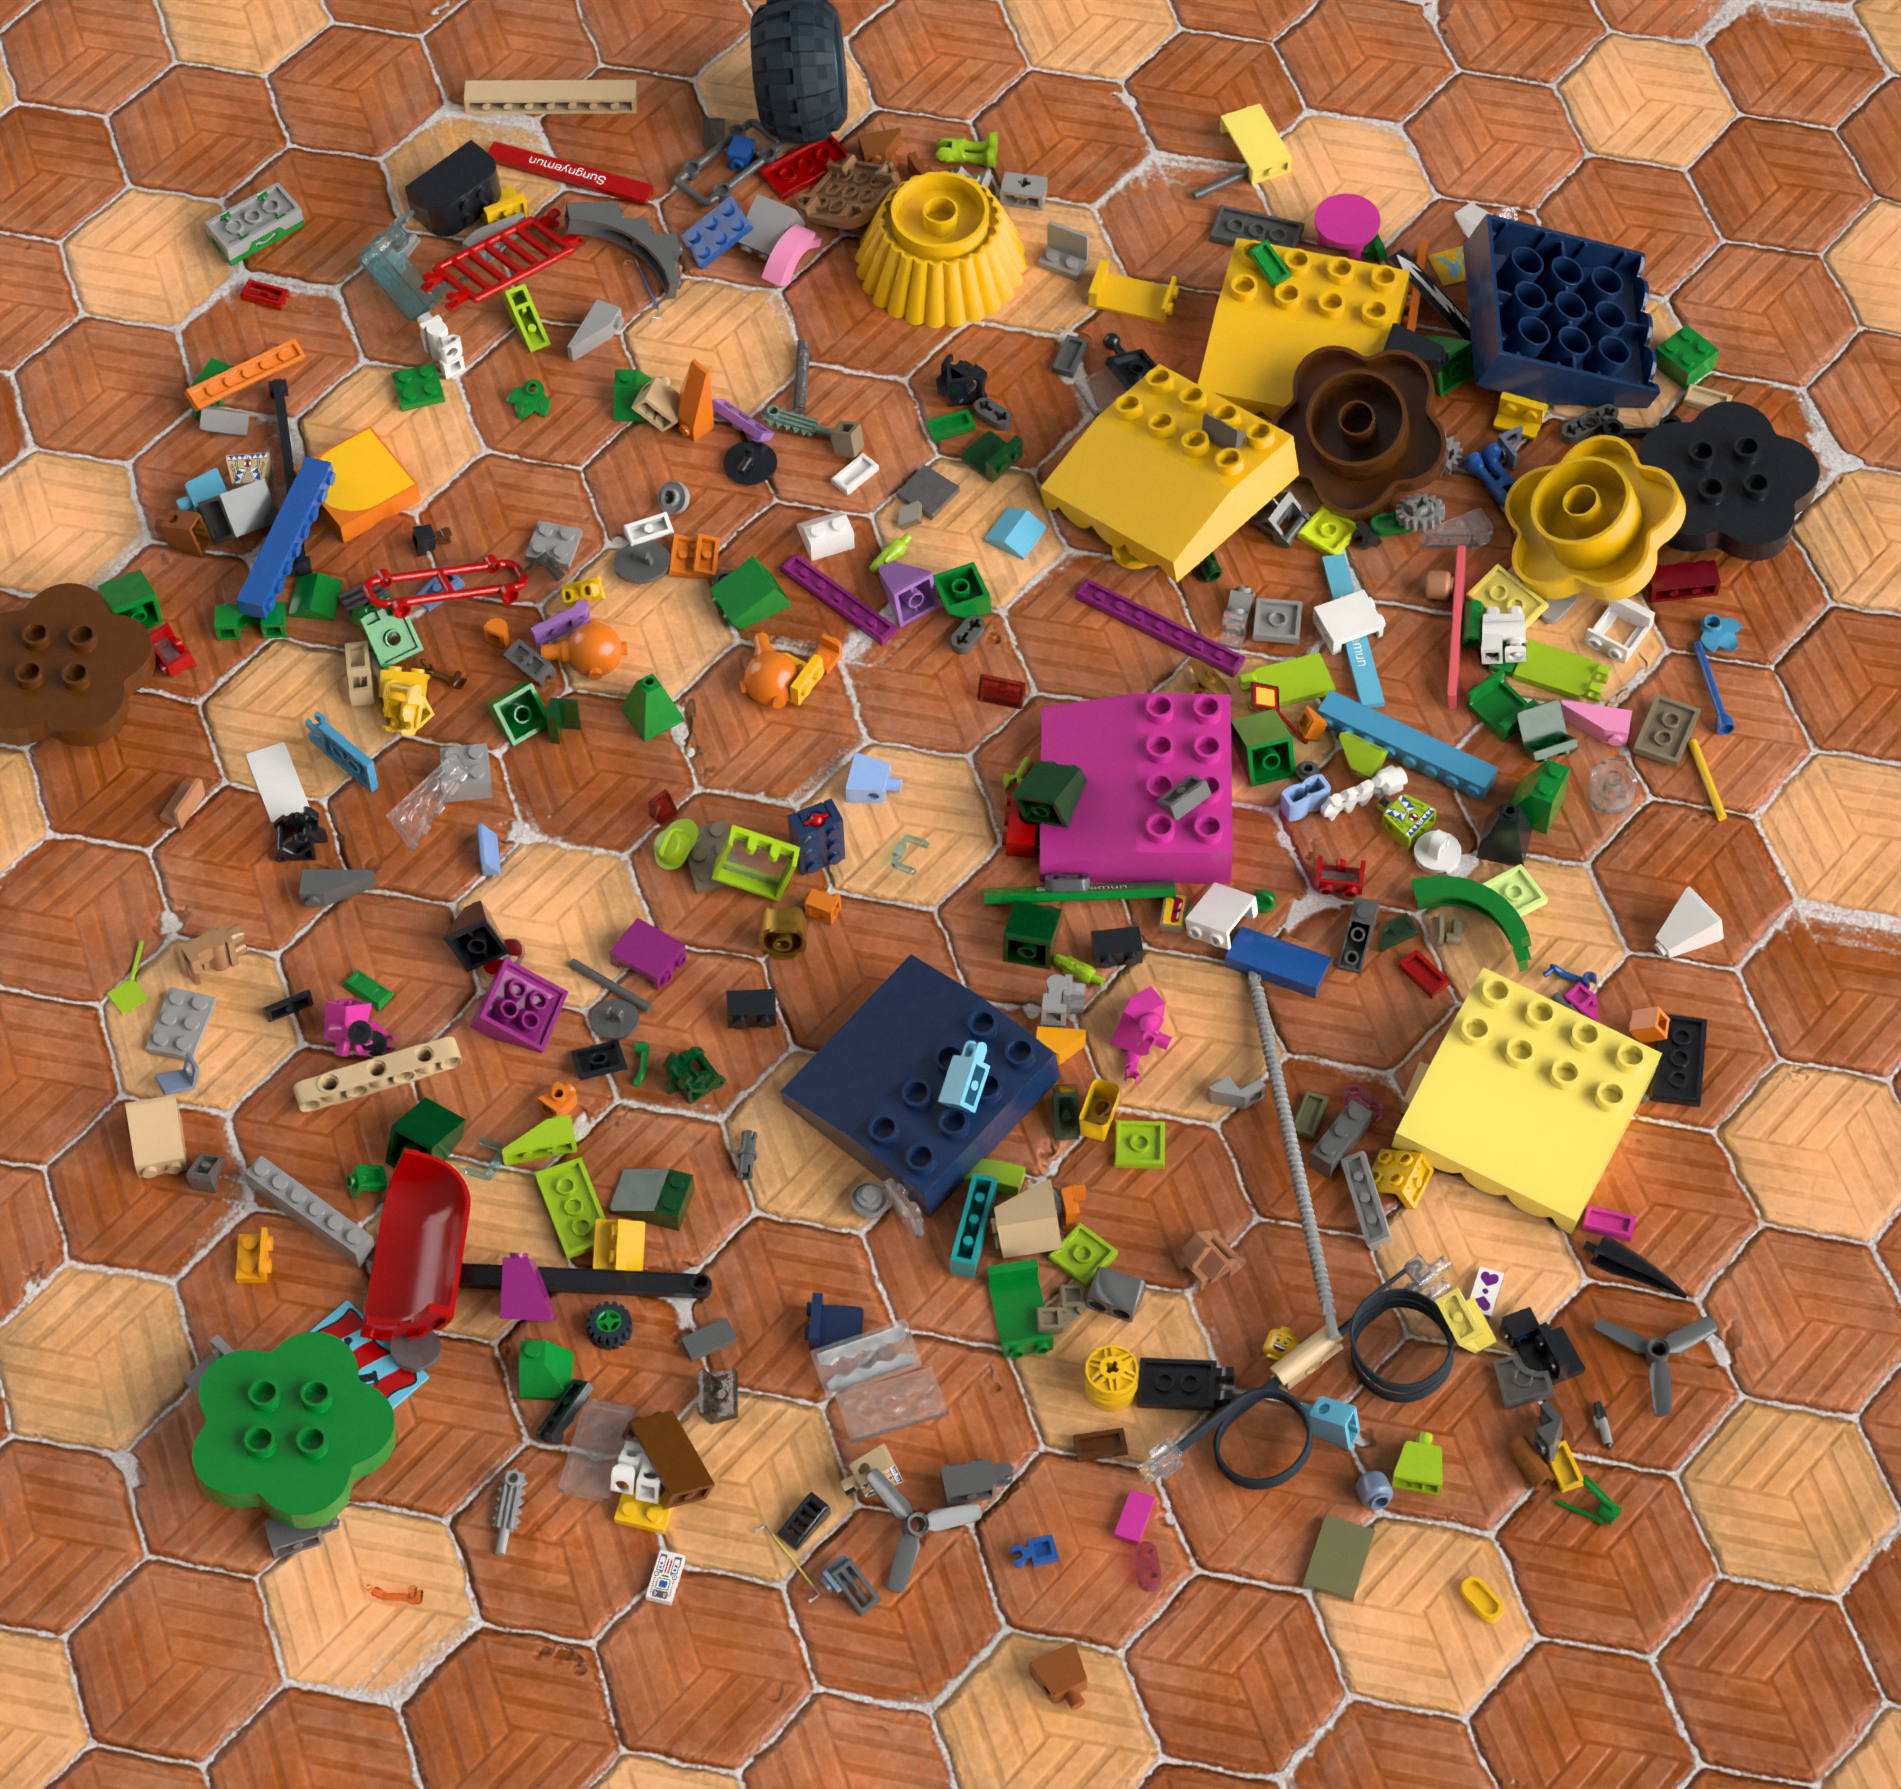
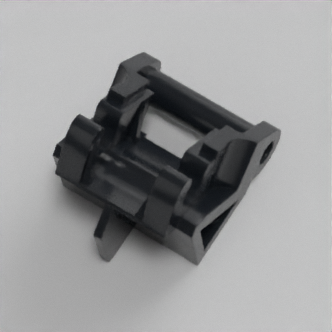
M947 355L941 364V375L936 379V386L939 396L948 395L949 407L972 405L979 398H987L985 393L987 372L979 365L970 364L966 360H959L957 364L953 365L951 364L953 362V355Z
M303 807V814L299 812H292L288 816L283 814L274 822V827L277 829L274 860L277 862L316 860V843L328 842L326 829L319 826V813L311 807ZM286 829H294L295 835L286 840Z

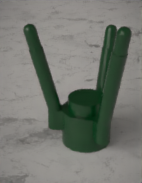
M1213 551L1200 563V571L1196 567L1191 570L1198 576L1200 581L1206 579L1207 582H1213L1222 575V569Z

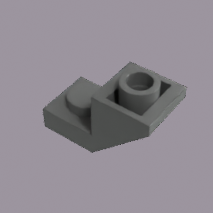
M1549 1401L1539 1404L1540 1416L1538 1420L1541 1427L1536 1429L1534 1445L1540 1455H1544L1549 1462H1553L1563 1434L1562 1416Z

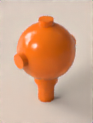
M597 619L589 620L586 624L578 627L569 639L553 644H541V656L546 660L563 661V663L570 662L576 671L588 676L591 680H599L602 676L612 672L618 666L622 655L628 654L627 641L621 642L614 629Z
M757 633L752 637L755 648L754 658L746 667L744 679L739 680L742 694L748 693L753 700L761 705L782 708L791 697L790 686L803 670L802 664L796 665L786 654L776 651L770 645L766 633Z

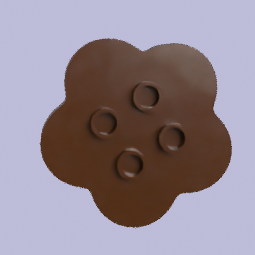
M1336 345L1325 346L1312 351L1300 362L1293 378V400L1279 411L1271 423L1294 437L1299 475L1293 481L1312 486L1320 504L1330 513L1350 519L1353 522H1359L1361 519L1365 521L1379 514L1398 492L1415 491L1428 486L1440 476L1447 463L1448 446L1445 432L1438 419L1432 414L1435 403V388L1431 372L1424 361L1418 356L1403 350H1386L1368 357L1350 348Z
M76 583L54 585L36 595L23 610L0 613V740L9 744L24 745L47 738H55L68 745L88 747L101 744L114 737L126 722L129 711V697L149 681L155 670L156 656L148 630L131 617L110 613L105 602L96 591Z

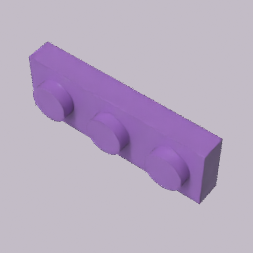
M712 399L713 410L716 411V416L729 420L735 429L747 432L749 434L748 437L755 442L771 441L774 433L725 399Z

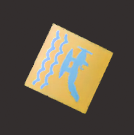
M1463 246L1428 255L1443 286L1466 280Z

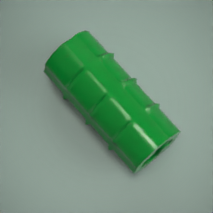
M1469 600L1463 605L1462 644L1469 649L1480 647L1482 643L1484 604L1479 600Z

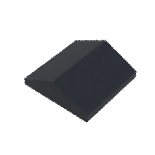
M618 1040L571 1051L576 1074L580 1081L627 1069Z

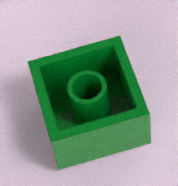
M1686 324L1656 347V368L1681 388L1687 390L1689 384L1696 383L1716 367L1719 349Z

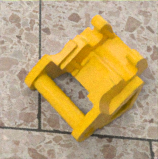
M389 679L386 682L382 695L384 700L382 712H384V717L391 718V723L388 726L382 725L381 729L383 731L397 732L404 736L415 735L416 731L435 715L427 699L421 696L422 688L420 685H405L398 683L394 679Z

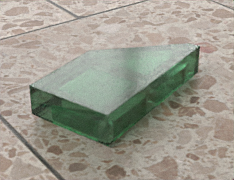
M1407 912L1386 922L1379 943V952L1419 935V929Z

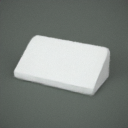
M667 512L626 524L623 527L624 534L631 547L674 533Z

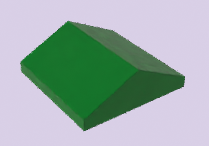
M321 573L297 577L289 609V617L334 621L342 581Z

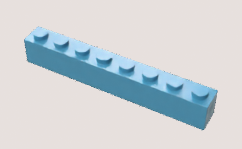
M1330 690L1317 710V714L1327 722L1325 729H1330L1338 734L1348 731L1389 750L1386 758L1394 759L1404 764L1407 768L1415 769L1424 773L1429 778L1437 779L1450 788H1456L1466 793L1471 798L1483 801L1496 781L1497 767Z

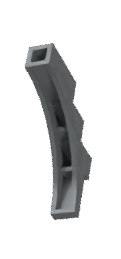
M569 202L566 204L564 220L567 234L598 237L628 249L641 258L654 271L663 285L667 299L676 298L677 289L681 288V278L676 274L679 256H682V243H678L677 234H653L652 226L649 227L648 218H624L623 210L620 211L618 202Z

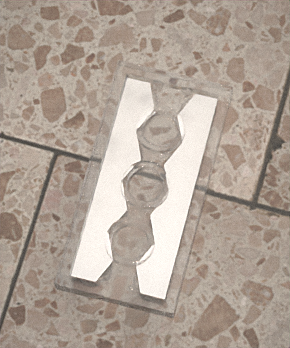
M906 1319L809 1352L826 1400L923 1367Z

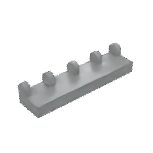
M1362 1150L1342 1158L1340 1161L1366 1245L1372 1251H1377L1381 1248L1380 1244L1393 1240L1367 1155Z

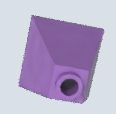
M895 561L884 564L878 569L881 585L900 628L939 607L932 572Z

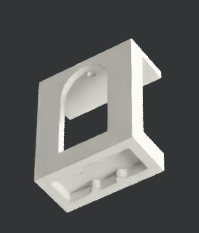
M1627 598L1609 601L1608 608L1593 629H1587L1585 644L1625 664L1652 627L1655 612ZM1617 617L1636 626V629L1624 645L1605 636V633Z

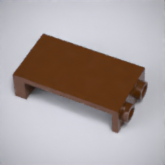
M673 1410L663 1413L659 1411L643 1418L635 1417L627 1423L622 1438L624 1440L633 1437L637 1438L665 1488V1492L659 1500L663 1510L707 1498L715 1483Z

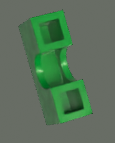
M275 601V607L272 612H269L266 620L240 613L238 604L226 603L215 605L214 628L217 640H241L242 629L250 624L261 626L264 639L287 638L285 602Z

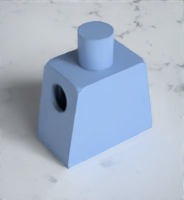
M855 752L845 788L846 802L883 803L887 791L901 792L903 779L891 777V765L888 762Z

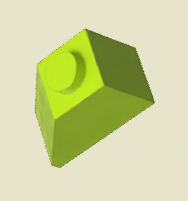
M1348 731L1341 732L1339 739L1350 768L1356 770V775L1364 779L1375 777L1377 772L1380 771L1389 750Z

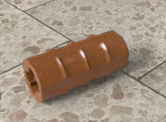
M1525 1435L1514 1439L1508 1445L1507 1450L1535 1490L1547 1487L1554 1480L1555 1476L1548 1468L1549 1466L1545 1464L1541 1455L1538 1454L1534 1445L1531 1444Z

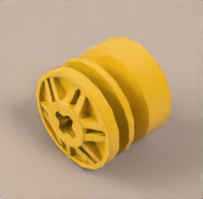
M1106 1345L1097 1348L1086 1361L1085 1394L1088 1401L1095 1408L1105 1412H1117L1132 1404L1137 1395L1138 1363L1135 1356L1128 1349L1119 1345Z

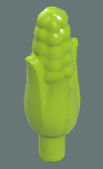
M906 533L902 538L892 540L870 565V571L877 573L882 565L896 561L905 554L906 545L913 540L912 537Z
M1061 954L1053 956V963L1063 969V973L1073 975L1075 979L1082 983L1090 984L1092 982L1100 987L1103 986L1105 978L1096 974V970L1091 965L1075 959L1070 954L1068 957Z

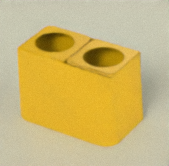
M1096 1079L1092 1082L1079 1116L1081 1136L1105 1142L1119 1102L1120 1089L1117 1084L1102 1079ZM1099 1102H1107L1111 1105L1112 1111L1108 1116H1098L1094 1110L1095 1105ZM1093 1122H1099L1102 1125L1094 1124Z

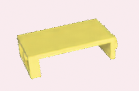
M1261 104L1248 106L1221 116L1220 132H1228L1249 167L1248 179L1251 185L1291 172L1292 157Z
M1456 1288L1435 1300L1459 1346L1476 1354L1498 1342L1474 1297L1465 1301L1460 1289Z

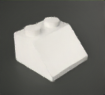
M840 511L797 524L798 531L811 561L855 548L852 526L847 515Z

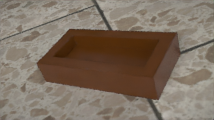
M1124 1428L1073 1435L1077 1463L1128 1455Z

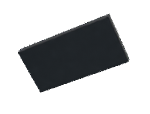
M1666 1014L1670 1018L1667 1039L1659 1040L1655 1043V1050L1661 1052L1662 1055L1652 1078L1651 1101L1700 1107L1707 1019Z

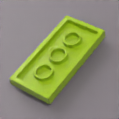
M582 1157L535 1172L537 1184L566 1259L593 1251L595 1220L606 1218Z

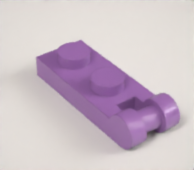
M578 600L575 603V607L565 612H560L544 622H539L530 628L532 642L536 648L586 624L590 620L588 602L586 600Z

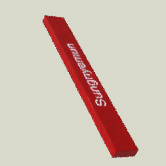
M496 141L493 142L488 151V154L494 158L497 165L645 206L654 191L652 184Z

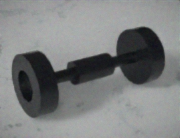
M357 1020L349 1026L347 1032L349 1040L355 1045L362 1046L364 1050L371 1051L368 1053L369 1055L379 1056L387 1049V1038L382 1033L373 1031L371 1025L366 1021Z

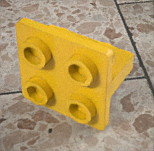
M1503 391L1493 428L1507 432L1521 425L1523 427L1522 437L1535 440L1547 413L1548 404Z
M596 1219L593 1269L643 1271L645 1222L624 1219Z

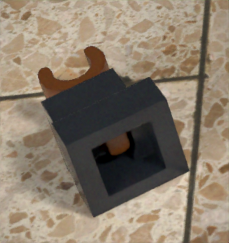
M431 524L414 526L412 542L417 556L427 555V551L435 550L436 542L438 544H450L451 539L449 536H452L450 528L445 527L434 533Z

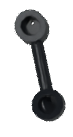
M1667 415L1660 420L1659 425L1682 421L1678 416ZM1612 418L1603 423L1602 435L1616 436L1621 439L1624 437H1645L1653 428L1625 429L1619 420Z

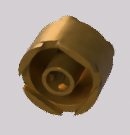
M770 906L764 910V914L759 920L758 946L762 953L764 950L769 953V957L772 959L790 960L796 958V954L799 952H805L807 947V919L803 915L802 909L798 907L776 908Z

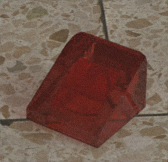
M666 789L648 802L649 816L659 825L666 823L678 812Z

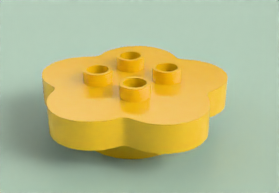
M1611 435L1590 437L1569 450L1560 463L1533 469L1521 476L1510 488L1505 500V514L1517 536L1512 549L1513 568L1520 581L1545 600L1564 599L1579 592L1587 593L1594 598L1605 601L1628 598L1642 590L1651 580L1657 566L1658 548L1677 533L1684 521L1686 514L1685 500L1673 477L1658 467L1642 465L1633 448L1625 440Z

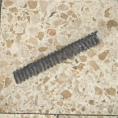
M800 339L797 341L793 411L797 414H804L805 412L800 413L797 411L806 410L810 342L807 340L800 341Z

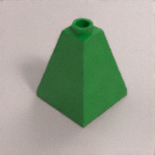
M1428 334L1424 336L1442 345L1445 352L1449 354L1448 365L1444 366L1441 372L1432 374L1434 388L1440 398L1474 377L1472 342Z
M653 673L636 681L621 706L622 712L644 742L685 721Z

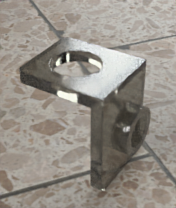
M703 118L704 147H714L725 138L726 118Z
M544 552L521 571L525 574L540 561L557 582L565 576L560 569L558 561L550 557L547 552Z

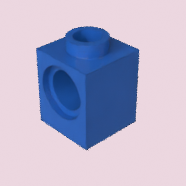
M734 135L727 152V165L729 169L742 171L753 162L756 155L755 139Z

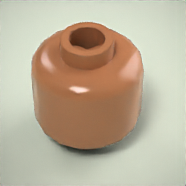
M1429 570L1426 578L1422 577L1421 591H1425L1426 597L1430 600H1448L1450 595L1454 594L1455 577H1451L1449 571Z

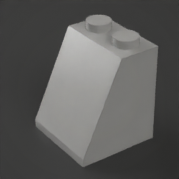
M757 194L746 216L754 229L741 238L737 244L740 246L739 249L750 255L752 252L756 253L760 259L767 262L782 235L792 226L797 224L804 227L806 223L796 209Z

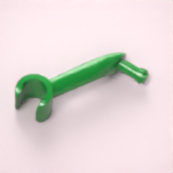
M637 1042L635 1044V1055H641L639 1071L632 1080V1084L635 1087L641 1085L646 1075L647 1057L650 1051L647 1042Z

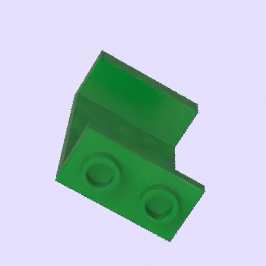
M1037 1259L987 1266V1281L1003 1358H1020L1025 1354H1044L1049 1350H1053V1334L1037 1333L1035 1311L1037 1307H1045L1038 1278Z

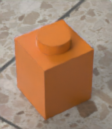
M1659 1006L1632 1010L1629 1031L1640 1043L1667 1039L1670 1018Z

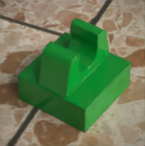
M1377 233L1373 240L1364 246L1363 250L1367 260L1378 257L1379 261L1382 262L1388 259L1384 244Z

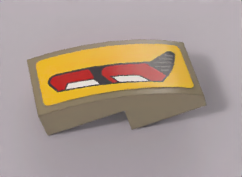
M1176 894L1174 897H1164L1160 931L1184 932L1189 895Z

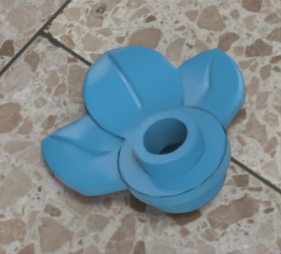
M1709 614L1702 619L1700 624L1701 631L1703 632L1701 642L1708 651L1714 652L1718 647L1727 651L1738 648V640L1734 634L1742 628L1738 621L1729 617L1721 619L1715 614Z

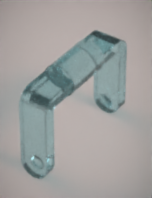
M906 834L901 842H898L892 853V867L914 875L916 870L913 867L899 863L898 860L902 857L907 842L924 848H928L930 843L921 838Z
M480 1138V1144L498 1151L494 1155L487 1173L470 1167H466L464 1172L488 1181L492 1179L503 1161L502 1149L504 1146L501 1143Z

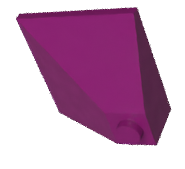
M505 958L482 998L469 1027L489 1038L542 1053L568 991Z

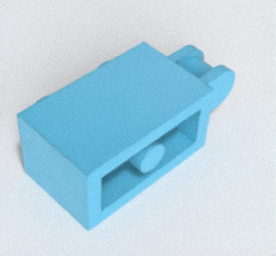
M969 1040L965 1043L961 1056H952L938 1102L949 1108L954 1107L970 1113L976 1112L990 1069L989 1065L983 1063L987 1052V1046L984 1042L976 1043Z

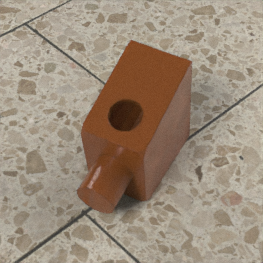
M171 510L164 520L158 519L155 522V531L163 533L171 548L202 558L212 542L200 513Z
M1074 1641L1029 1662L1031 1677L1053 1704L1066 1700L1071 1710H1076L1085 1704L1081 1692L1087 1689L1088 1680Z

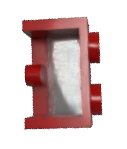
M168 622L150 633L155 656L159 660L157 665L163 674L168 672L173 678L185 669L197 666L189 650L186 651L179 637L176 638Z
M1318 855L1314 890H1319L1324 895L1339 892L1349 898L1362 895L1365 860H1361L1360 868L1346 867V860L1338 859L1336 866L1322 864L1323 856Z

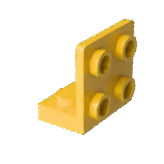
M509 185L501 188L500 200L495 204L484 207V214H481L485 225L520 212L524 214L525 218L529 217L527 198L524 193L518 195L513 186Z
M1381 1149L1371 1171L1378 1192L1396 1194L1406 1209L1415 1210L1434 1169L1422 1152Z

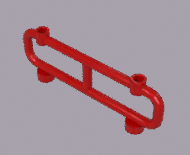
M489 554L483 558V562L390 574L387 569L382 568L376 572L375 576L369 577L363 582L362 590L371 605L381 609L390 608L396 618L402 619L410 614L411 605L499 594L503 603L511 604L518 599V591L526 587L528 579L524 570L517 562L509 559L497 560L495 555ZM508 568L513 570L519 581L454 590L447 576L487 570L489 573H496L499 569ZM437 577L444 592L382 600L376 597L371 587L380 585L383 588H387L392 583Z

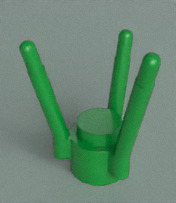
M1587 1475L1583 1476V1484L1601 1501L1595 1509L1599 1513L1598 1515L1558 1499L1555 1500L1556 1505L1590 1518L1601 1526L1605 1522L1611 1525L1623 1510Z

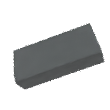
M1204 413L1202 430L1208 434L1209 440L1223 448H1236L1239 450L1246 433L1213 415Z
M1190 775L1159 798L1157 804L1173 819L1179 820L1211 795V791L1206 780Z

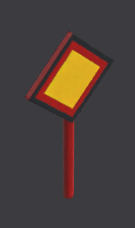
M1250 682L1251 708L1265 711L1275 709L1283 722L1304 744H1307L1308 740L1304 739L1296 727L1280 712L1279 687Z

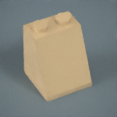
M175 1095L125 1103L134 1164L138 1177L153 1178L156 1175L166 1173L177 1174L188 1170L182 1117Z
M1051 1179L1044 1180L994 1207L995 1218H991L993 1233H998L994 1234L996 1249H1001L1003 1259L1062 1249Z

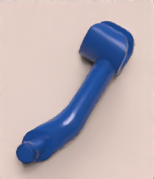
M1550 964V968L1543 972L1544 977H1548L1554 972L1563 979L1577 983L1581 982L1588 989L1590 988V983L1587 980L1592 981L1594 984L1597 982V975L1594 972H1586L1581 977L1569 973L1555 964Z

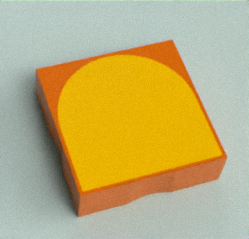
M370 426L313 457L331 462L333 471L336 474L335 482L332 486L330 485L326 501L321 503L319 510L343 543L371 529L381 520L394 516L421 501L417 482ZM302 464L293 468L295 478Z

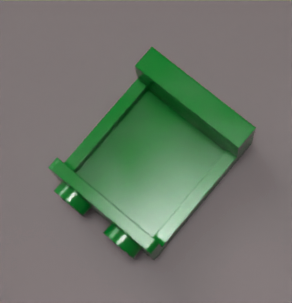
M1500 670L1496 674H1490L1479 686H1473L1467 692L1465 707L1502 742H1505L1519 732L1516 713L1520 710L1539 705V703L1534 699L1527 702L1504 680L1505 672Z

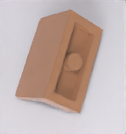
M196 778L193 784L187 781L182 782L161 813L160 819L162 822L179 829L183 828L205 795L202 779Z

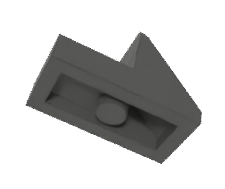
M201 1153L186 1175L191 1188L196 1191L216 1193L217 1178L225 1166V1156Z

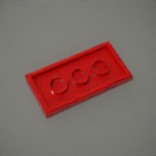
M831 134V137L817 143L804 144L759 168L758 175L781 201H784L819 182L828 172L826 164L830 160L836 163L839 160L846 159V154L849 153Z

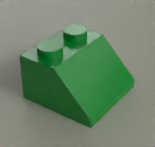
M974 562L933 575L935 588L948 614L967 618L972 615L982 616L991 613V597Z
M522 681L484 703L494 724L512 746L548 727L547 711L531 682Z

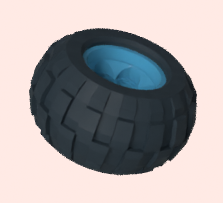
M766 0V4L760 5L753 14L750 28L753 84L761 125L771 136L781 139V142L797 145L820 142L831 137V132L837 131L842 127L848 113L846 61L838 11L828 0Z

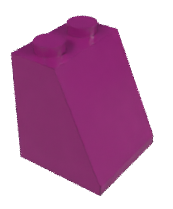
M510 1253V1257H503L500 1319L557 1320V1315L535 1259L528 1258V1253Z

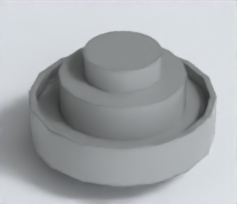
M669 481L661 486L657 499L660 508L664 512L676 515L686 510L690 495L686 485L677 481Z
M862 1183L852 1192V1209L863 1218H876L887 1208V1193L877 1183Z

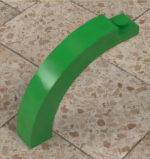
M1426 876L1411 879L1412 889L1419 910L1438 906H1455L1480 913L1494 922L1507 937L1519 972L1529 969L1527 960H1531L1528 946H1532L1530 935L1518 912L1504 897L1483 884L1461 877Z

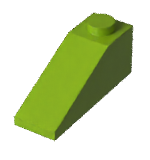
M522 284L505 291L502 300L529 352L532 353L550 346L551 343L526 285Z
M557 1115L546 1119L503 1148L504 1166L577 1152L571 1115Z

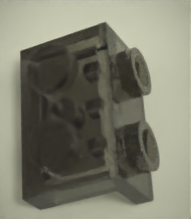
M704 1368L699 1369V1379L697 1380V1389L699 1391L698 1414L711 1425L738 1418V1372L734 1368L710 1374Z

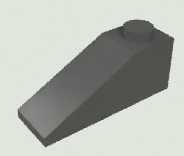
M302 869L299 891L302 906L311 908L328 906L376 887L374 870Z

